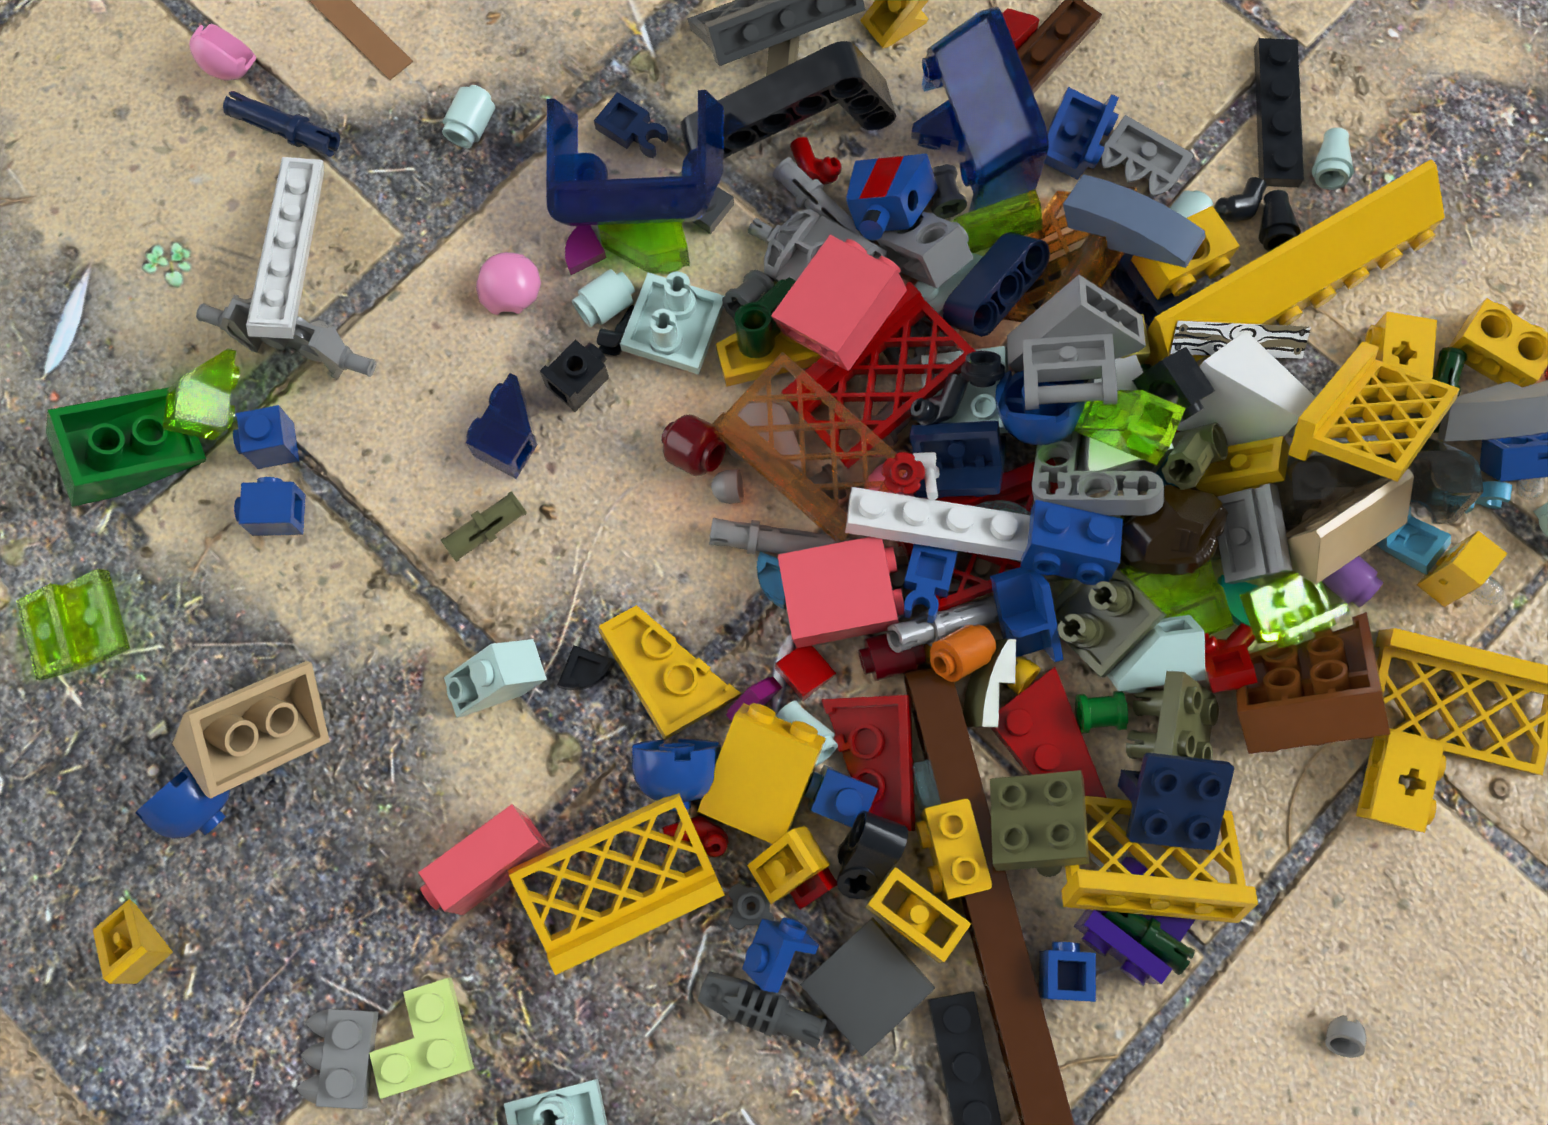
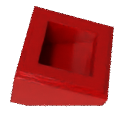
M1007 8L982 32L981 36L1008 58H1011L1037 30L1040 19L1034 15Z
M812 645L796 648L775 663V670L802 702L836 675V672Z

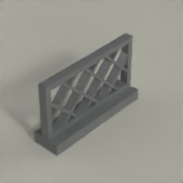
M735 0L687 18L690 30L712 49L715 62L722 66L860 13L866 9L864 0Z

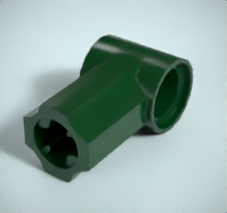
M790 277L786 280L781 279L758 302L744 304L736 311L734 321L739 350L744 356L761 358L770 354L774 349L775 337L781 330L771 315L796 282Z

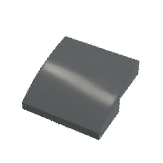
M873 917L800 984L862 1057L935 989V986Z

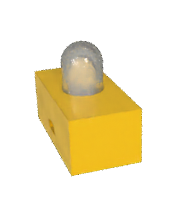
M1477 531L1444 552L1429 573L1424 575L1418 582L1417 586L1443 607L1468 593L1484 605H1496L1504 597V588L1490 575L1508 553L1480 531Z

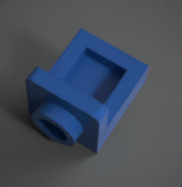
M823 765L820 774L813 771L804 792V797L809 798L807 806L810 811L852 827L857 815L861 811L869 812L878 788Z
M782 918L781 922L762 919L754 940L746 952L742 969L763 991L778 993L795 951L816 954L819 944L806 933L807 927L794 919Z

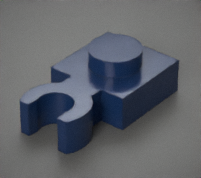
M618 92L594 120L597 131L626 149L635 141L639 144L641 152L650 158L656 156L655 146L648 142L650 139L658 138L664 143L668 141V133L664 126L658 123H649V112Z

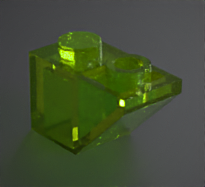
M224 350L180 377L167 390L163 421L164 430L214 440L226 429H230L235 416V406L230 404L231 390L236 388L240 374L239 366L234 365L236 350Z
M1117 390V404L1103 405V401H1087L1074 431L1155 465L1159 463L1169 449L1185 411V407L1143 390Z

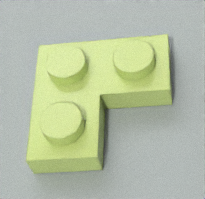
M445 978L403 992L414 1038L369 1052L380 1099L474 1069L452 978Z

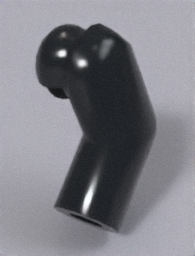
M949 373L942 393L926 400L923 398L916 399L911 405V416L921 425H933L952 419L959 409L969 381L965 380L962 376Z

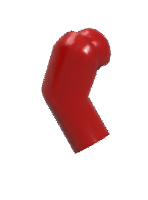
M799 137L790 143L797 166L812 180L818 179L823 185H826L838 179L842 166L837 158L832 157L830 159L828 156L823 160L816 158L807 137Z

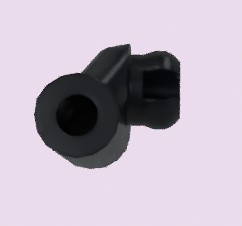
M1257 177L1249 178L1242 194L1232 195L1229 198L1221 197L1216 201L1214 209L1222 220L1226 219L1228 222L1251 219L1255 216L1267 188L1266 181Z

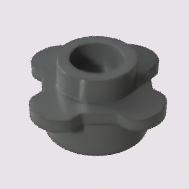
M738 883L730 888L729 897L733 901V913L729 916V922L732 927L740 930L746 925L759 926L762 919L774 921V916L770 912V902L759 885L757 887H745ZM749 902H754L756 905L753 911L747 909Z

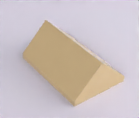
M1410 468L1405 471L1398 482L1383 477L1352 488L1288 530L1286 537L1292 570L1316 585L1405 525L1408 520L1414 479Z
M302 662L183 714L172 744L208 798L211 799L330 742L312 662Z

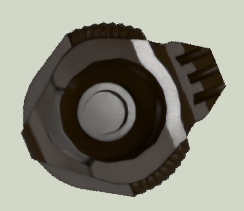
M1165 485L1164 503L1157 512L1143 516H1120L1123 519L1120 559L1130 570L1140 573L1170 574V576L1194 573L1195 570L1201 568L1202 565H1205L1214 556L1218 546L1215 537L1223 533L1229 513L1222 506L1223 503L1213 493L1192 489L1180 490L1177 486Z

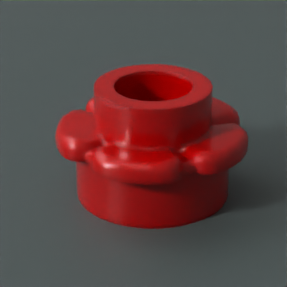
M899 452L894 458H888L881 470L882 475L885 477L884 485L894 494L903 493L904 495H910L915 493L921 486L920 481L925 477V468L922 462L916 461L914 455L908 452ZM906 470L907 476L904 478L900 477L899 471Z

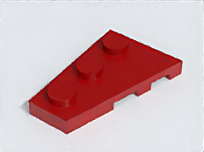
M1054 667L999 709L998 727L990 728L1027 775L1081 770L1084 778L1085 796L1107 798L1056 667Z
M894 695L821 699L825 712L830 717L836 734L834 738L838 744L839 752L843 754L850 777L878 788L869 812L905 825L908 831H915L911 696Z

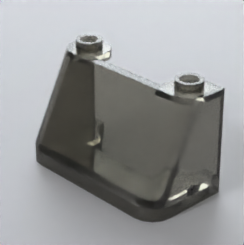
M1429 438L1408 467L1414 475L1410 505L1418 503L1425 507L1431 513L1432 524L1455 523L1484 492L1481 469L1477 460L1472 455L1437 439ZM1313 451L1306 461L1288 455L1285 481L1272 483L1278 487L1285 530H1290L1301 523L1302 516L1309 509L1319 508L1321 500L1329 497L1336 487H1357L1383 478V476ZM1390 454L1376 455L1378 457L1396 463V461Z

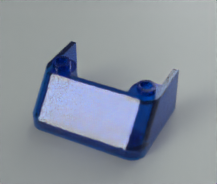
M996 6L981 10L930 46L927 49L926 57L922 58L923 90L925 92L936 88H945L967 148L965 161L960 163V173L966 187L971 186L973 191L969 209L971 220L1031 204L1049 149L1045 122L1003 14L999 7Z
M698 90V146L686 155L682 165V176L608 179L607 166L601 158L592 153H578V115L556 99H547L546 204L550 216L567 226L691 222L700 219L707 212L723 174L724 107L707 90Z

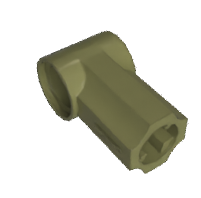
M1215 422L1174 433L1171 437L1174 449L1169 454L1168 461L1163 466L1162 472L1166 482L1175 484L1180 490L1195 487L1211 463L1227 459L1228 445L1222 427Z

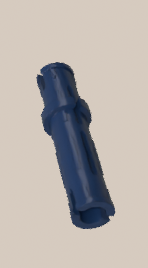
M235 91L229 92L230 97H225L223 111L227 116L288 139L287 142L293 146L309 147L328 157L334 155V152L330 149L336 152L338 150L340 135L335 131L309 122L308 117L300 114H287Z

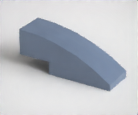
M1085 174L1082 175L1063 203L1068 228L1106 237L1108 249L1184 268L1188 266L1206 237L1205 231L1160 202L1132 189Z

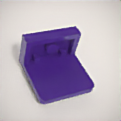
M1125 857L1121 863L1131 874L1143 875L1148 870L1132 857ZM1086 909L1074 927L1084 934L1082 941L1102 956H1106L1109 953L1122 963L1120 970L1136 983L1142 986L1145 983L1163 984L1172 970L1171 967L1101 915L1107 911ZM1140 914L1148 920L1152 917L1161 923L1160 928L1180 942L1196 920Z

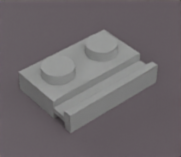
M1268 483L1259 488H1249L1217 497L1229 513L1224 531L1218 536L1225 583L1236 584L1272 576L1276 573L1293 571L1277 485Z

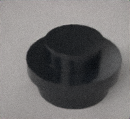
M975 351L966 356V362L961 366V376L965 380L970 381V384L975 387H990L1005 376V366L1001 363V356L991 351Z

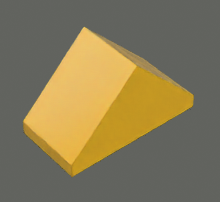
M130 899L93 929L102 977L109 984H137L173 953L142 911Z

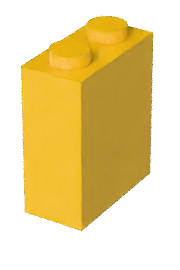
M743 703L733 717L715 764L713 783L709 791L703 796L697 812L774 844L790 830L826 738L818 735L817 729L807 723L800 721L789 723L775 717L776 713L769 707L752 703L749 706Z

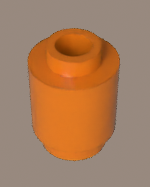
M979 624L965 625L932 644L930 649L931 666L936 674L945 680L956 682L988 664L996 652V642L992 633L985 626Z

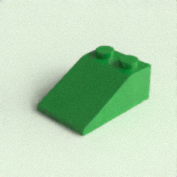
M179 385L48 409L46 434L72 507L121 496L206 461V456Z

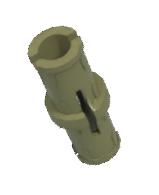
M511 491L507 496L482 513H479L477 510L471 514L472 520L447 537L442 538L441 542L457 562L461 557L486 540L490 543L497 538L496 533L522 515H526L527 512Z

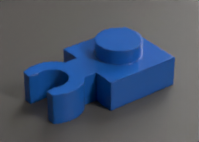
M914 544L904 580V588L914 591L910 592L905 599L904 617L910 618L913 607L922 604L929 609L927 622L933 623L935 621L939 607L938 599L935 595L947 598L958 551Z

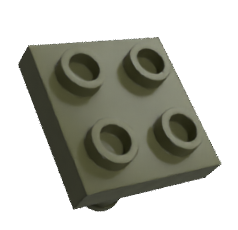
M1118 567L1109 582L1101 581L1096 585H1087L1074 579L1053 601L1059 636L1100 677H1106L1166 616Z
M1166 671L1164 690L1146 689L1143 692L1134 693V697L1142 698L1141 701L1133 700V711L1137 716L1150 715L1160 717L1157 733L1139 732L1137 730L1129 732L1127 739L1135 741V744L1126 743V753L1129 758H1143L1146 753H1157L1212 760L1211 729L1217 723L1219 716L1218 702L1213 693L1185 672Z
M1081 770L990 779L992 860L996 871L1036 868L1039 874L1052 877L1060 873L1062 866L1090 864L1084 778Z

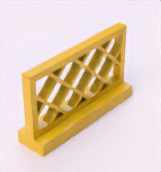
M1362 341L1298 418L1288 455L1306 461L1311 453L1316 451L1398 482L1457 399L1460 388L1375 360L1379 347ZM1377 377L1394 383L1382 384ZM1422 394H1428L1437 398L1425 399ZM1393 396H1406L1409 400L1396 401ZM1377 398L1380 402L1367 403L1364 399ZM1420 413L1424 418L1411 419L1408 414ZM1391 415L1394 420L1381 421L1378 416ZM1362 417L1365 422L1351 423L1348 418ZM1406 433L1409 438L1395 439L1392 434ZM1376 435L1380 441L1366 442L1362 436ZM1347 438L1350 443L1343 444L1332 439ZM1390 454L1394 458L1396 463L1383 459L1376 455Z
M1397 628L1378 631L1375 647L1380 648L1377 666L1382 691L1384 693L1386 687L1389 694L1384 696V702L1386 704L1393 699L1406 718L1404 722L1394 728H1389L1390 730L1445 744L1443 752L1535 775H1543L1548 753V665ZM1391 658L1406 661L1415 678L1396 688L1388 676ZM1419 665L1430 667V669L1423 673ZM1441 670L1449 672L1459 689L1442 699L1439 698L1427 679ZM1463 676L1475 679L1467 683ZM1487 681L1494 684L1503 699L1484 710L1471 689ZM1420 683L1433 704L1413 715L1401 694ZM1507 687L1516 688L1519 690L1511 694ZM1529 692L1544 695L1541 713L1528 721L1515 700ZM1464 695L1476 715L1457 726L1445 705ZM1508 706L1520 726L1501 736L1489 716ZM1437 710L1450 731L1437 739L1428 738L1418 721ZM1481 721L1494 742L1481 750L1472 749L1462 732ZM1538 725L1537 732L1533 728ZM1411 726L1415 734L1403 732V730ZM1526 733L1534 746L1530 763L1517 760L1506 743ZM1455 737L1459 745L1447 743V741ZM1499 749L1503 756L1492 754L1491 752Z
M679 793L664 797L508 869L509 878L547 953V960L555 975L725 896ZM676 808L681 820L674 837L651 830L658 815ZM646 821L644 827L638 825ZM685 830L691 842L682 840ZM623 831L640 835L632 856L609 849L615 835ZM648 838L670 845L662 866L640 859ZM603 841L602 846L595 845ZM678 848L696 853L701 864L685 873L670 869ZM580 851L598 855L590 876L566 869L572 855ZM605 858L628 865L620 885L597 879ZM561 861L559 866L553 865L554 863ZM635 868L658 874L653 888L644 892L628 888ZM537 871L555 875L547 896L528 890L523 878ZM666 877L671 878L670 880L664 882ZM562 878L585 885L578 905L555 898ZM593 887L616 894L610 908L602 912L585 908ZM623 897L629 898L622 902ZM535 903L543 905L540 913ZM550 907L574 914L569 927L550 935L544 923Z
M1085 796L1086 812L1098 822L1087 833L1088 849L1104 866L1099 871L1079 869V865L1065 866L1067 883L1061 890L1063 907L1239 923L1258 905L1255 887L1246 886L1232 811L1224 810L1220 827L1222 842L1219 846L1216 845L1214 850H1204L1209 856L1201 865L1181 847L1164 845L1161 846L1166 852L1156 861L1138 843L1131 842L1126 837V832L1112 820L1116 814H1124L1130 817L1132 809L1130 800ZM1102 828L1123 845L1114 856L1093 838ZM1128 850L1148 870L1143 875L1131 874L1117 860ZM1170 854L1191 873L1187 879L1175 878L1161 865ZM1214 859L1229 873L1230 883L1218 882L1204 868Z

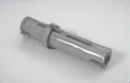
M792 158L784 159L776 167L773 177L779 180L796 197L795 203L801 209H811L837 223L828 214L830 212L846 229L866 239L856 229L853 219L823 191V184L818 179L812 180L794 163ZM799 184H801V185L818 201V204L815 202V200H814L810 195H808V194L799 186Z
M713 518L709 545L746 549L747 554L754 555L756 551L783 554L839 543L840 535L760 525V521L752 520L751 523Z
M994 595L947 610L938 611L937 618L933 623L927 622L928 610L919 614V617L913 620L892 624L887 628L890 631L887 632V640L892 650L900 653L919 645L928 644L932 646L935 641L968 624L985 626L997 623L999 618Z

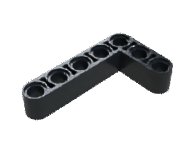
M848 41L830 44L685 117L681 121V130L688 160L695 166H706L716 163L838 103L864 129L872 131L883 129L891 125L896 119L887 81L855 44Z

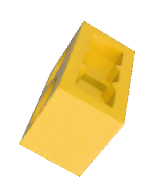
M1488 298L1467 317L1449 346L1466 352L1468 357L1464 364L1497 384L1512 382L1520 387L1533 385L1539 380L1548 365V332L1544 328L1532 325L1513 314L1505 305L1495 303ZM1482 329L1485 330V331L1490 335V337L1487 336V335L1482 331ZM1520 352H1522V353L1527 357V359L1524 358V357L1520 354Z

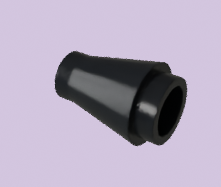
M1283 190L1270 191L1263 197L1264 207L1258 239L1268 252L1301 234L1289 203L1288 193Z

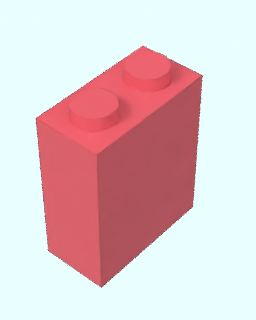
M829 235L771 317L785 336L849 371L907 289L899 274L901 270L893 261L884 256H880L878 259L867 254V251L852 239H847L844 242Z
M865 537L778 554L791 636L797 648L889 631L887 629L888 626L899 623L898 616L904 615L901 588L893 590L890 573L898 572L893 546L885 548L881 538Z
M511 804L419 871V875L425 882L420 887V890L435 910L442 908L444 912L464 915L510 881L508 869L552 849L529 816Z

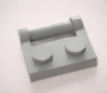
M1113 333L1023 340L1026 410L1039 409L1041 404L1103 401V405L1118 403ZM1102 378V382L1038 387L1040 382Z

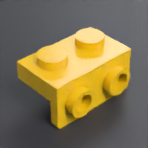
M961 799L924 808L920 813L922 821L916 822L915 826L921 848H929L933 866L927 867V874L933 894L941 893L942 901L945 902L991 889L992 882L970 801L968 799Z

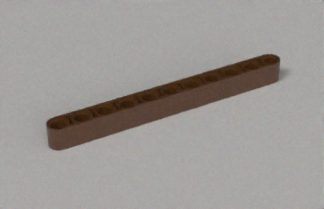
M932 667L904 673L907 695L911 696V712L935 803L940 805L961 799H968L970 801L990 874L991 889L961 897V902L966 920L971 923L968 929L1020 1125H1075L1006 870L996 871L993 866L991 815L955 682L945 680L936 674Z

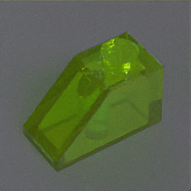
M677 204L597 222L603 248L647 273L655 274L660 272L662 274H670L681 270L682 267L690 266L688 246Z

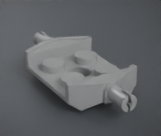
M811 209L797 211L782 226L777 225L775 228L755 218L753 220L754 224L751 223L748 229L749 234L758 237L768 244L764 257V273L773 282H779L781 279L786 280L788 277L796 281L829 235L844 242L847 239L854 240L867 251V254L876 259L880 256L888 258L885 249Z
M234 295L229 306L225 307L224 311L204 303L197 309L196 318L198 321L220 327L221 330H224L229 336L253 352H258L262 342L279 350H284L288 346L299 350L301 355L312 361L323 362L330 371L331 377L338 379L343 370L347 369L365 374L368 377H371L375 371V359L354 354L348 346H345L335 327L328 326L324 321L317 320L308 323L303 318L297 316L293 339L250 337L247 333L246 323L252 298L242 299L239 298V295Z

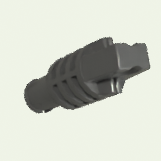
M711 971L708 972L698 997L700 1003L733 1022H738L770 1037L771 1035L776 1036L779 1032L811 1045L815 1049L818 1047L819 1037H822L827 1022L824 1018L820 1019L789 1006V1000L781 994L763 991L758 985L744 979Z

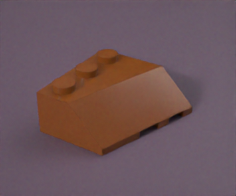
M1367 612L1352 617L1353 625L1332 632V629L1326 626L1313 631V639L1297 645L1284 641L1250 653L1258 683L1245 685L1236 690L1237 712L1248 754L1276 752L1281 749L1310 745L1320 746L1332 742L1370 739L1375 736L1390 735Z

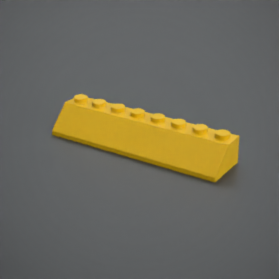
M1430 159L1155 316L1147 330L1151 353L1145 364L1154 366L1162 359L1171 355L1170 351L1177 321L1279 324L1288 326L1301 317L1303 314L1302 310L1308 306L1313 305L1316 309L1329 302L1336 296V290L1346 285L1348 289H1352L1359 285L1370 275V270L1377 266L1384 270L1396 263L1403 256L1402 252L1411 247L1414 251H1417L1426 246L1436 237L1433 231L1445 218L1438 170L1435 162ZM1211 355L1192 356L1198 366H1200Z

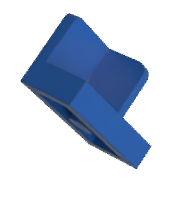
M1022 567L990 576L1002 638L1016 639V657L1044 649L1054 663L1062 661L1063 653L1057 629L1051 588L1048 581L1034 570Z

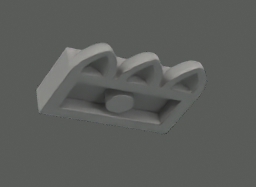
M1125 115L1105 143L1101 162L1103 169L1114 167L1120 163L1124 165L1127 183L1145 177L1149 180L1150 195L1157 196L1166 191L1171 192L1190 164L1194 154Z
M326 1009L317 1012L306 1020V1025L314 1033L324 1037V1042L312 1045L301 1054V1057L307 1064L320 1070V1075L308 1078L296 1088L306 1100L316 1104L317 1107L367 1108L372 1071L369 1052L374 1051L379 1011Z

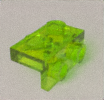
M1035 189L960 215L953 221L959 223L967 232L969 237L967 244L972 253L992 247L1004 233L1012 232L1027 235L1043 229L1041 202Z
M1295 571L1239 595L1257 644L1276 642L1279 648L1304 640L1302 633L1307 630L1318 632L1333 627L1337 624L1335 617L1350 611L1347 602L1330 604L1322 581L1315 585Z

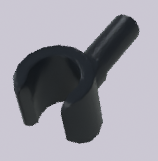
M634 305L629 307L619 324L616 325L615 331L600 329L597 336V344L600 345L599 349L603 354L617 356L622 352L620 342Z

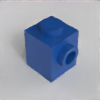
M279 405L236 413L238 429L233 430L236 450L239 454H243L257 469L299 461L294 422Z
M260 477L257 479V482L241 483V496L236 498L234 504L235 518L239 525L252 536L303 535L306 494L294 482H284L282 479L275 477Z
M1052 942V950L1039 951L1040 998L1096 1002V953L1080 952V943Z

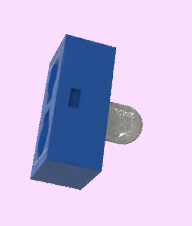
M1548 432L1482 440L1480 470L1500 482L1516 480V491L1521 498L1525 500L1537 499L1542 495L1545 477H1548Z

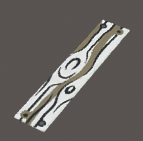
M1177 321L1170 354L1187 347L1191 355H1213L1241 333L1247 331L1274 358L1303 359L1311 327Z

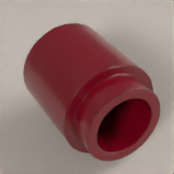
M887 633L864 639L865 648L858 650L864 674L872 673L875 681L915 671L917 665L926 663L923 645L896 653L888 643Z

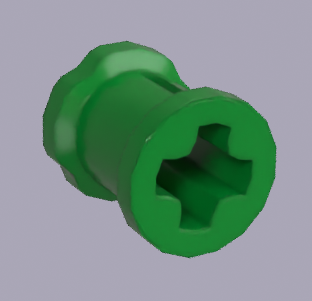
M1114 691L1112 696L1087 698L1085 694L1076 695V721L1081 733H1089L1091 728L1115 726L1117 730H1127L1128 706L1123 691Z

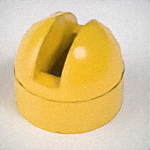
M1023 656L1016 657L1015 684H1007V686L1019 695L1033 683L1041 668L1030 659Z

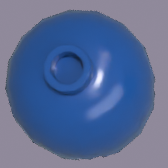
M1011 370L1008 371L996 386L995 399L999 417L1005 429L1023 443L1049 445L1062 441L1073 433L1083 417L1085 402L1041 404L1039 409L1026 410L1024 370L1017 372L1013 376ZM1070 380V381L1040 382V383H1038V387H1039V386H1054V385H1069V384H1084V381H1083V380Z
M663 739L633 744L632 769L634 779L639 789L653 800H660L679 793L686 810L691 808V801L703 798L709 791L714 780V769L721 751V745L716 741L702 739H678V743L665 744Z
M186 766L135 813L149 828L159 835L168 838H186L198 830L207 835L226 817L220 810L229 799L230 790L211 799L208 798Z

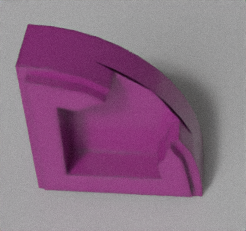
M588 220L580 223L571 232L566 242L565 260L570 275L607 258L605 250Z
M773 676L761 680L750 686L727 710L726 716L732 722L735 713L743 703L749 706L752 703L765 705L783 687Z

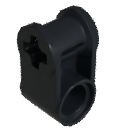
M865 810L861 811L837 851L838 862L842 866L837 878L839 891L852 899H865L872 896L892 866L900 860L906 847L908 828L905 825Z

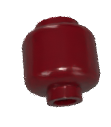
M695 415L681 416L675 422L669 423L662 433L661 441L665 460L693 476H702L707 472H713L721 464L726 452V445L723 442L721 430Z

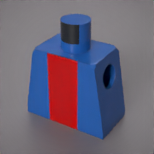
M927 153L855 161L846 200L856 229L860 231L863 237L869 240H878L882 237L884 231L905 230L914 225L938 188Z

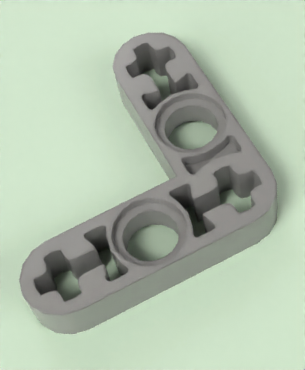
M1078 423L1073 433L1062 441L1049 445H1037L1032 479L1034 502L1035 500H1040L1103 515H1150L1157 512L1163 506V480L1153 472L1077 471L1081 442L1080 423ZM1053 457L1068 459L1067 462L1058 466L1046 463ZM1050 482L1058 483V489H1056L1055 494L1050 495ZM1094 488H1103L1109 491L1107 495L1099 498L1086 495L1089 490ZM1118 490H1123V496H1118ZM1147 491L1146 495H1139L1140 492Z

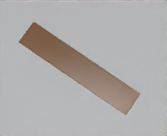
M309 0L389 80L413 62L351 0Z

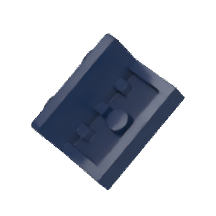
M999 421L912 425L910 439L913 453H936V466L939 468L940 474L939 478H936L938 498L951 496L983 497L1000 493L1007 441L1005 436L1000 435ZM925 479L920 481V488L913 493L914 497L927 498Z
M1146 753L1143 757L1140 771L1121 769L1118 787L1132 804L1126 837L1131 842L1214 850L1232 782L1234 766L1227 761Z

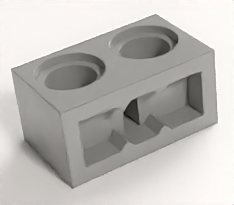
M924 211L912 227L905 230L884 231L882 237L877 240L880 247L887 251L888 259L900 268L901 273L935 288L940 287L974 259L967 244L969 242L968 234L959 223L947 221L933 213H926Z

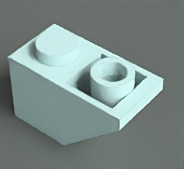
M1190 615L1163 618L1107 675L1118 691L1140 693L1146 690L1147 687L1162 686L1165 684L1166 671L1185 672L1195 681L1205 680V634L1202 627Z
M534 639L490 644L444 677L447 695L452 702L456 718L464 717L520 697L547 680Z

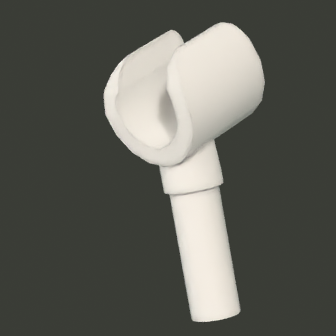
M913 453L915 460L921 461L925 468L924 479L927 498L931 501L938 498L936 478H939L940 475L939 468L936 466V453Z

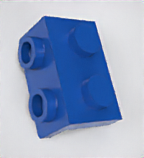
M1068 87L1063 94L1035 159L1077 180L1087 167L1094 169L1105 148L1099 144L1102 136L1110 134L1119 114L1113 112L1119 97L1111 94L1103 104Z
M1035 500L1031 508L1028 543L1021 557L1020 566L1025 569L1034 570L1042 575L1062 576L1078 580L1087 585H1096L1101 581L1109 582L1120 564L1123 519Z

